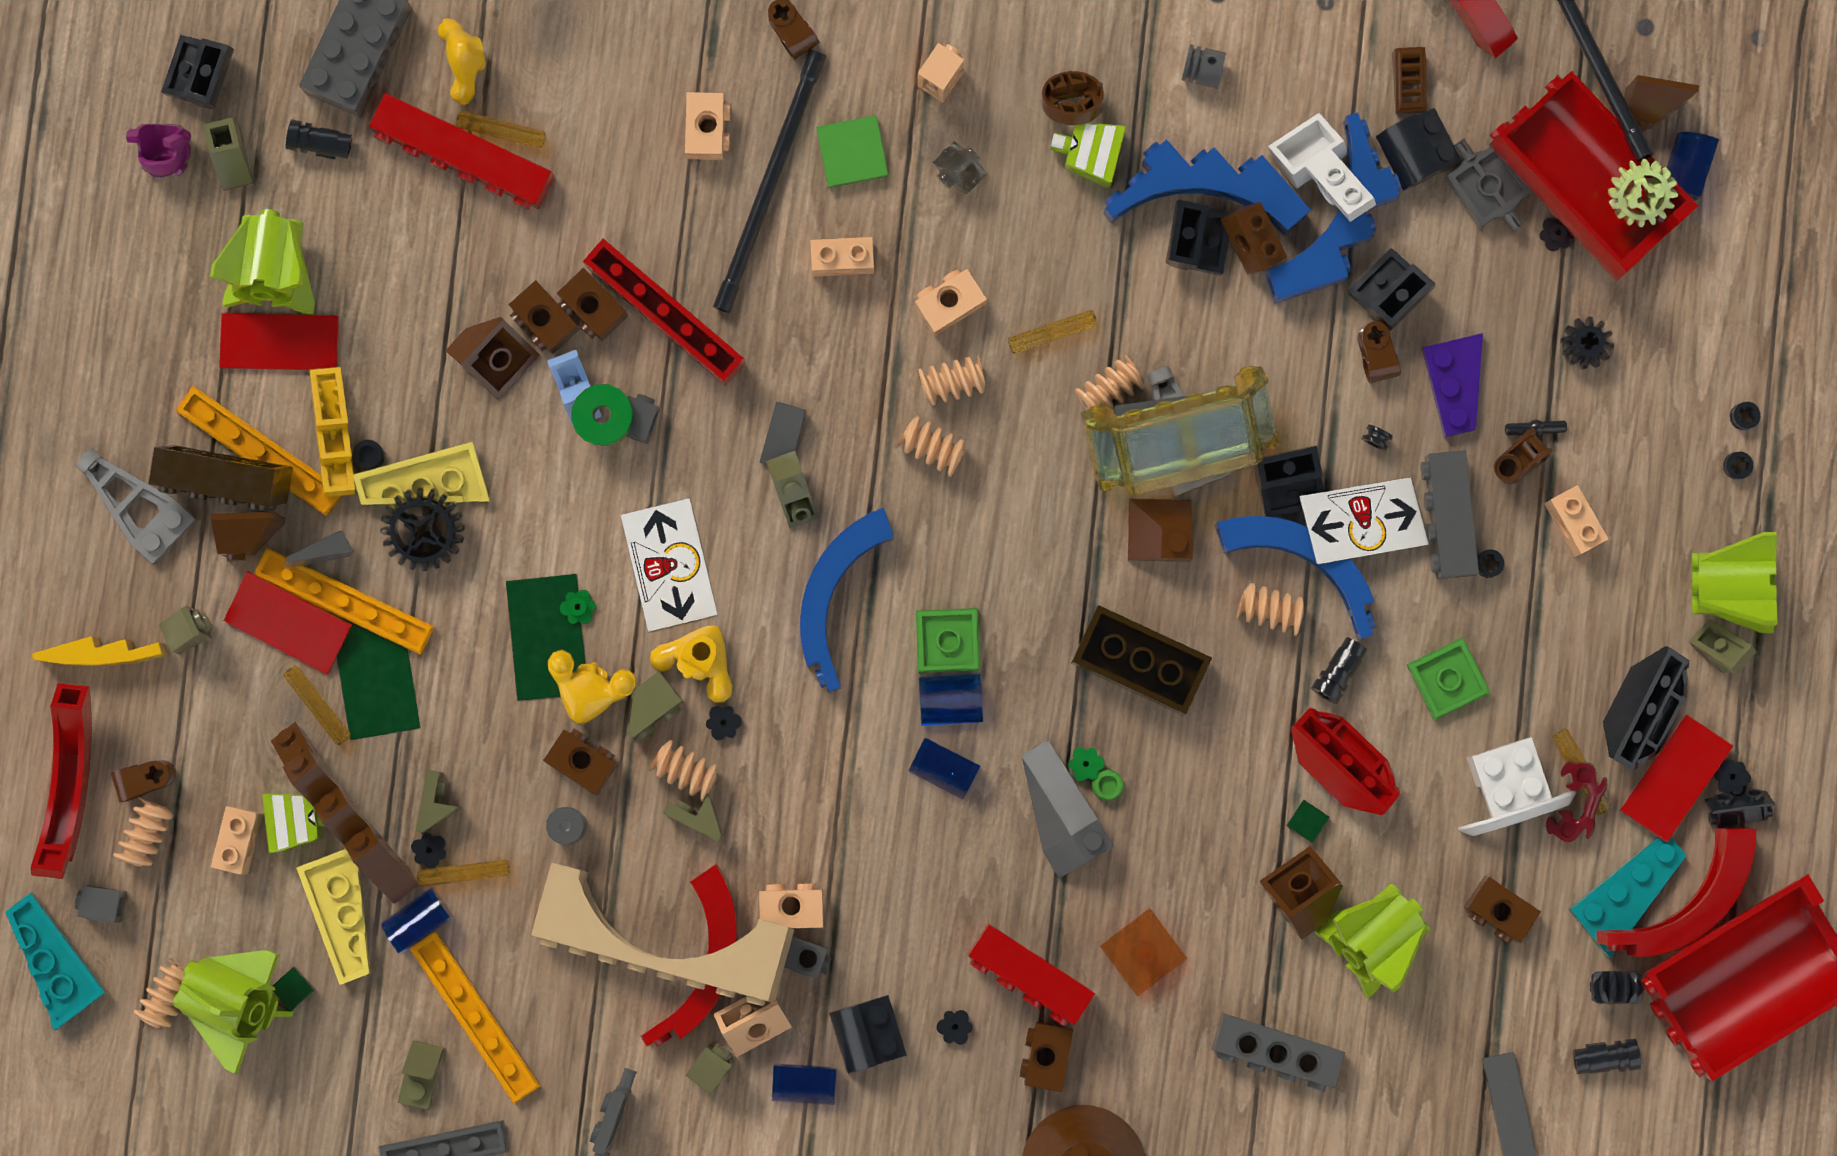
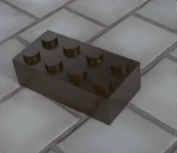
M178 445L154 447L149 485L159 486L158 491L162 493L177 494V492H189L188 497L207 500V497H219L218 503L237 505V503H249L248 508L267 511V509H276L277 505L287 503L293 467Z
M1098 605L1071 664L1184 716L1189 710L1212 657Z

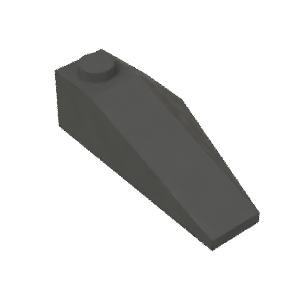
M1049 740L1021 755L1042 851L1058 878L1063 877L1114 847Z

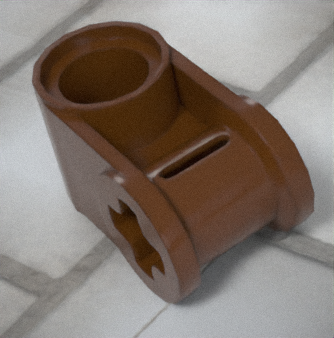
M775 0L770 4L768 8L769 23L794 60L820 43L812 28L803 20L789 0ZM780 10L783 13L788 11L787 20L784 21L782 18L776 20V11Z
M1373 321L1362 327L1357 339L1368 382L1371 384L1400 376V364L1388 327L1379 321ZM1371 332L1374 334L1379 333L1380 339L1376 340V344L1374 340H1368L1367 335Z
M1534 428L1525 432L1495 461L1494 472L1504 483L1515 484L1554 453L1552 448H1547L1536 436L1537 431ZM1529 444H1532L1538 451L1537 454L1529 447ZM1508 461H1513L1517 464V472L1511 477L1503 476L1501 472L1502 466Z
M156 760L111 772L119 802L133 800L145 796L147 793L168 787L176 777L174 766L169 761ZM162 769L164 775L160 776L159 779H154L153 773Z

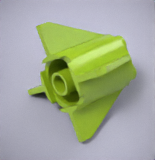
M262 209L260 215L242 216L241 225L211 266L210 277L228 284L224 292L222 306L228 308L245 302L261 306L262 300L272 301L271 307L286 306L307 315L314 314L315 301L301 249L304 227L302 221L279 217L280 213L272 209Z
M1762 532L1714 552H1692V571H1698L1692 572L1691 579L1692 595H1698L1692 596V614H1712L1759 633H1774V625H1777L1778 622L1776 601L1777 532Z
M1389 883L1371 900L1332 913L1328 922L1315 930L1314 933L1331 945L1338 957L1342 954L1349 962L1346 967L1357 977L1364 996L1370 998L1379 989L1381 984L1393 993L1403 985L1420 943L1431 929L1420 916L1424 912L1420 904L1413 898L1409 900L1404 898L1400 890L1394 884Z
M271 950L207 957L198 962L190 961L185 966L184 979L179 992L173 1000V1005L180 1009L182 1014L188 1016L224 1069L234 1074L239 1072L248 1044L258 1039L254 1035L260 1029L266 1031L274 1017H292L294 1011L277 1005L278 997L272 993V990H275V988L269 985L280 955Z

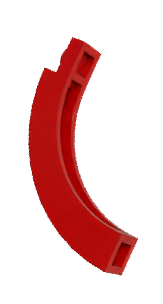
M1448 0L1468 28L1476 46L1495 59L1518 40L1512 25L1496 0Z
M58 683L50 705L53 725V762L49 798L41 835L30 870L32 876L63 879L68 861L72 862L85 809L91 760L92 710L89 686Z
M1746 827L1715 828L1714 852L1708 873L1696 894L1682 909L1659 923L1643 928L1596 930L1597 943L1607 945V950L1610 951L1627 950V955L1647 957L1677 950L1702 937L1723 919L1742 892L1753 863L1757 829Z
M715 864L690 881L700 898L707 919L709 933L707 955L724 949L738 941V921L733 896L725 876L718 864ZM706 984L704 990L695 988L677 1011L640 1036L646 1046L654 1042L656 1047H659L672 1038L670 1031L673 1029L680 1039L695 1029L719 1001L721 995L716 993L717 987Z

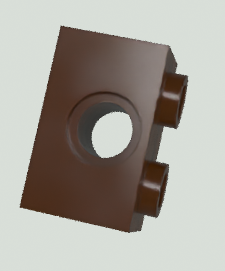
M1261 201L1243 206L1220 219L1247 274L1263 271L1287 258Z
M584 268L557 292L561 299L558 305L570 317L576 314L583 321L579 326L591 339L597 336L603 341L628 317L623 307ZM593 299L598 301L599 306L594 313L587 314L583 312L582 307L587 300Z
M537 280L508 304L514 311L509 316L521 329L527 326L534 333L530 339L542 352L547 348L554 354L580 330L577 324ZM540 312H547L550 314L548 324L542 327L536 326L534 324L535 316Z
M575 728L571 733L563 730L543 761L592 794L598 796L618 766L616 762L612 761L615 755L602 746H599L596 750L588 745L587 741L589 738ZM581 751H586L591 758L589 766L584 769H579L574 762L576 754Z
M1489 876L1482 878L1464 906L1465 909L1470 911L1468 917L1482 927L1486 923L1496 929L1494 935L1507 944H1510L1512 940L1516 943H1521L1541 913L1540 910ZM1499 903H1503L1508 910L1507 917L1502 921H1498L1493 915L1494 907Z
M1035 1022L1034 1028L1028 1027L1025 1046L1031 1048L1029 1058L1022 1059L1019 1077L1025 1078V1086L1062 1092L1073 1036L1072 1028ZM1045 1047L1054 1051V1060L1048 1065H1042L1037 1061L1038 1051Z

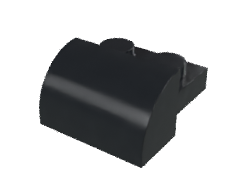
M180 35L161 93L169 97L194 103L199 107L215 109L234 49L229 45L202 38L199 40Z
M1435 108L1418 115L1416 113L1376 136L1394 174L1396 173L1403 191L1462 163Z
M1177 200L1166 264L1185 271L1191 269L1218 276L1222 275L1229 236L1220 219L1231 213L1208 209V206Z
M1390 248L1348 290V295L1371 314L1372 320L1384 323L1389 331H1391L1436 287V284L1416 265H1410L1396 251Z
M1316 445L1254 459L1256 483L1259 487L1264 515L1267 517L1303 511L1299 496L1324 492L1323 474Z
M889 995L829 1012L847 1073L864 1070L907 1056Z

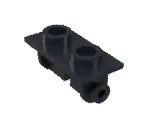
M1751 789L1743 794L1736 795L1721 793L1715 795L1714 798L1705 799V803L1712 812L1708 813L1709 824L1716 827L1737 825L1738 814L1743 813L1744 823L1767 821L1768 817H1773L1772 806H1775V802L1768 792L1760 789Z

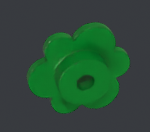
M579 590L576 594L569 592L566 594V601L560 605V612L564 616H568V621L571 624H576L578 621L582 624H587L592 620L591 612L596 609V604L590 600L591 596L586 590ZM579 604L581 608L576 610L575 606Z
M1078 747L1073 751V759L1069 761L1068 766L1074 771V778L1077 781L1083 782L1087 778L1095 780L1098 777V771L1104 768L1105 761L1101 756H1097L1095 748L1086 750ZM1085 762L1089 763L1088 767H1084Z

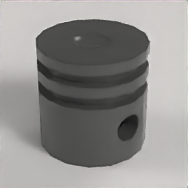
M1190 44L1181 80L1185 81L1188 78L1191 83H1193V80H1196V84L1217 89L1226 52L1209 48L1201 50V46H1197L1196 49L1193 48L1194 45Z
M561 807L555 809L549 815L546 821V830L553 841L559 844H574L584 837L587 831V822L585 816L579 810L571 807Z

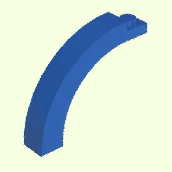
M884 507L855 521L830 543L812 570L805 588L800 614L802 650L807 667L820 664L821 669L815 670L821 688L827 686L829 692L841 689L827 645L826 621L829 604L840 579L857 559L876 546L894 540Z
M1267 516L1237 517L1219 521L1215 524L1224 554L1248 548H1270L1291 553L1311 563L1331 581L1339 592L1348 611L1357 641L1373 635L1371 629L1375 628L1374 619L1370 611L1365 612L1364 606L1375 602L1361 572L1351 559L1317 564L1306 526L1285 519Z

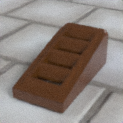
M1425 47L1396 48L1392 53L1395 114L1426 112ZM1402 59H1417V63L1402 64ZM1417 71L1418 76L1402 77V72ZM1418 84V89L1402 90V85ZM1419 96V102H1402V97Z

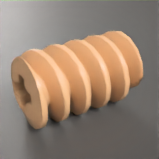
M977 355L976 364L972 362L970 357H966L964 367L960 365L958 360H953L952 370L948 368L946 363H941L940 373L937 372L933 365L929 366L928 376L925 375L921 368L918 369L924 396L928 398L932 406L936 405L937 395H940L945 403L948 402L949 392L954 395L956 400L960 399L962 389L968 397L972 396L973 387H976L980 394L984 393L985 380L979 355Z
M1124 355L1126 364L1118 359L1114 362L1116 371L1106 367L1104 369L1106 378L1096 374L1094 376L1096 386L1086 381L1084 383L1086 393L1079 388L1075 389L1078 399L1090 415L1095 413L1103 418L1105 416L1102 407L1105 406L1112 411L1114 408L1112 400L1116 399L1121 404L1124 403L1123 392H1126L1131 397L1135 395L1133 385L1142 390L1145 388L1141 374L1128 356Z
M917 415L907 426L897 448L905 443L904 453L909 454L915 448V459L917 460L926 454V464L928 466L938 460L937 470L942 471L946 466H949L948 476L952 477L966 451L963 450L964 440L960 439L955 444H952V433H949L942 439L941 427H938L931 433V422L928 421L920 427V416Z
M1250 583L1242 594L1236 619L1239 618L1242 612H1245L1246 622L1250 623L1254 616L1258 617V626H1262L1266 619H1269L1270 629L1273 630L1280 622L1282 624V633H1286L1289 627L1293 626L1294 636H1297L1304 614L1303 597H1297L1292 604L1291 594L1286 593L1280 600L1279 590H1274L1268 597L1267 587L1262 586L1258 593H1256L1255 583Z
M669 740L659 750L648 772L650 773L657 767L656 777L662 778L668 773L667 783L673 784L679 779L678 789L683 790L690 785L689 795L694 796L701 791L700 801L704 802L718 777L716 775L717 765L713 764L708 769H705V758L694 763V752L683 757L684 747L680 746L675 751H672L673 741Z
M138 797L145 806L134 807L133 810L140 817L129 818L128 821L135 828L134 830H124L123 833L130 840L119 841L118 845L125 851L124 853H114L113 856L135 866H151L153 860L147 854H157L159 850L152 842L161 843L164 839L157 831H167L169 827L162 819L170 820L174 815L166 807Z
M168 960L172 964L170 967H159L165 975L164 978L153 977V981L159 987L157 989L147 987L146 991L151 995V1000L140 999L145 1010L134 1009L133 1011L139 1019L163 1031L164 1029L161 1026L170 1027L173 1024L168 1015L177 1016L179 1014L178 1008L173 1005V1000L179 992L184 979L185 967L172 960Z

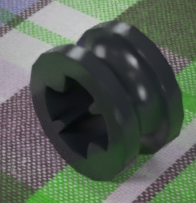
M1752 402L1739 403L1731 409L1729 415L1730 422L1736 429H1751L1760 421V410ZM1747 408L1750 410L1749 416L1752 418V421L1742 423V416L1738 413L1739 410L1742 412Z
M1368 424L1366 428L1368 434L1363 435L1361 439L1377 449L1386 451L1388 448L1386 442L1388 440L1391 441L1393 436L1379 427Z
M1742 451L1727 455L1723 462L1724 472L1732 479L1748 477L1754 467L1752 458ZM1740 457L1743 459L1741 463H1746V468L1740 470L1739 474L1734 473L1736 469H1731L1730 464L1737 461V458Z
M1489 549L1479 553L1477 556L1480 576L1492 578L1502 572L1504 558L1498 551ZM1486 555L1492 556V561L1497 562V568H1492V572H1487V567L1481 563L1482 559H1487Z

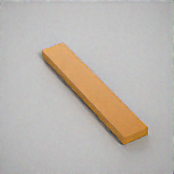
M195 386L191 387L176 408V412L239 456L292 466L289 491L325 516H329L342 496L324 497L321 474Z
M266 547L253 574L422 655L433 633L434 626L305 565L286 568L284 563L287 557Z
M434 931L409 948L513 1104H516L541 1086L439 933Z

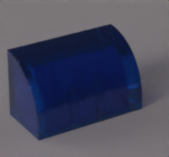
M1679 132L1667 164V169L1671 173L1670 176L1695 202L1701 197L1719 139L1701 133Z
M981 674L919 677L921 726L983 722Z
M924 738L908 772L964 799L980 765Z
M432 886L381 922V926L397 953L400 954L454 916Z
M775 1063L773 1067L772 1101L835 1105L837 1067Z

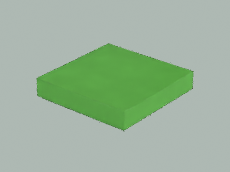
M877 115L816 127L828 188L888 177Z
M978 608L916 611L918 673L980 671Z
M1463 637L1406 664L1433 721L1490 694L1487 684Z

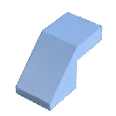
M577 350L547 360L570 421L572 406L576 397L583 390L591 387ZM600 409L596 411L595 419L602 417Z

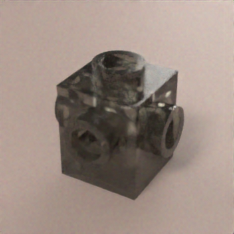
M955 141L945 148L932 162L940 172L937 175L938 179L947 188L950 189L954 186L965 195L988 175L978 162L980 160L979 155L970 146L963 148Z

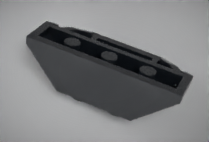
M1665 646L1630 667L1603 720L1609 757L1631 771H1634L1638 768V765L1647 762L1659 753L1687 698V669L1689 668V660L1672 648Z

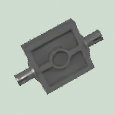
M1465 138L1456 143L1454 147L1458 150L1464 161L1458 169L1447 175L1445 179L1478 227L1481 228L1493 219L1501 217L1505 218L1513 232L1524 225L1513 209L1520 201L1528 197L1532 191L1491 147L1474 153Z
M624 1068L619 1085H617L613 1092L609 1091L605 1095L600 1112L605 1113L603 1121H598V1124H595L589 1141L595 1143L592 1150L595 1152L594 1156H609L610 1154L608 1151L613 1142L629 1093L632 1091L631 1087L637 1073L632 1069Z

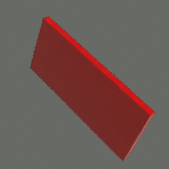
M221 313L219 368L301 371L336 368L338 365L339 316Z
M249 571L246 572L223 620L327 675L330 673L352 627V624Z
M1686 714L1619 811L1667 843L1727 757L1733 745Z

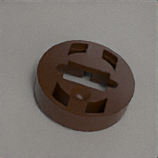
M1079 71L1061 72L1049 78L1043 86V111L1050 119L1057 123L1073 126L1086 124L1097 118L1103 109V84L1087 73ZM1084 96L1083 99H1079V105H1075L1074 100L1059 103L1061 100Z

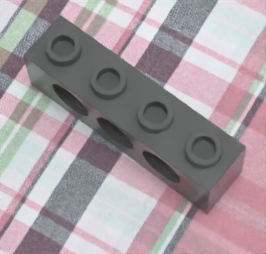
M1225 1013L1221 1015L1211 1048L1218 1052L1217 1058L1232 1063H1235L1236 1058L1248 1061V1068L1265 1073L1266 1067L1278 1071L1277 1077L1295 1082L1296 1077L1308 1080V1087L1325 1092L1326 1086L1335 1088L1345 1052ZM1251 1035L1255 1039V1047L1251 1052L1244 1053L1239 1048V1041L1243 1036ZM1275 1045H1282L1285 1049V1056L1280 1062H1272L1269 1057V1051ZM1311 1054L1315 1059V1066L1312 1070L1304 1072L1300 1069L1299 1061L1302 1056Z

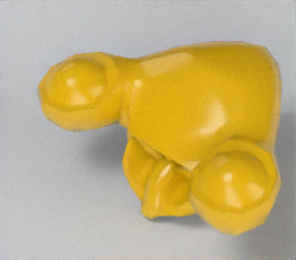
M444 18L439 24L437 32L438 36L446 42L447 62L455 77L450 89V96L459 105H466L474 98L476 75L486 67L481 39L467 33L461 23L455 19Z
M717 625L699 628L672 642L660 644L651 651L649 662L653 669L665 672L671 669L677 661L676 666L683 673L684 678L702 681L708 677L709 681L706 686L707 697L713 702H725L732 695L733 684L727 671L725 641Z
M564 650L556 651L548 659V671L559 687L564 708L570 719L577 725L593 720L612 703L631 695L636 688V676L630 670H618L612 675L610 682H608V673L599 667L596 662L581 664L576 671H573L574 660L571 653Z

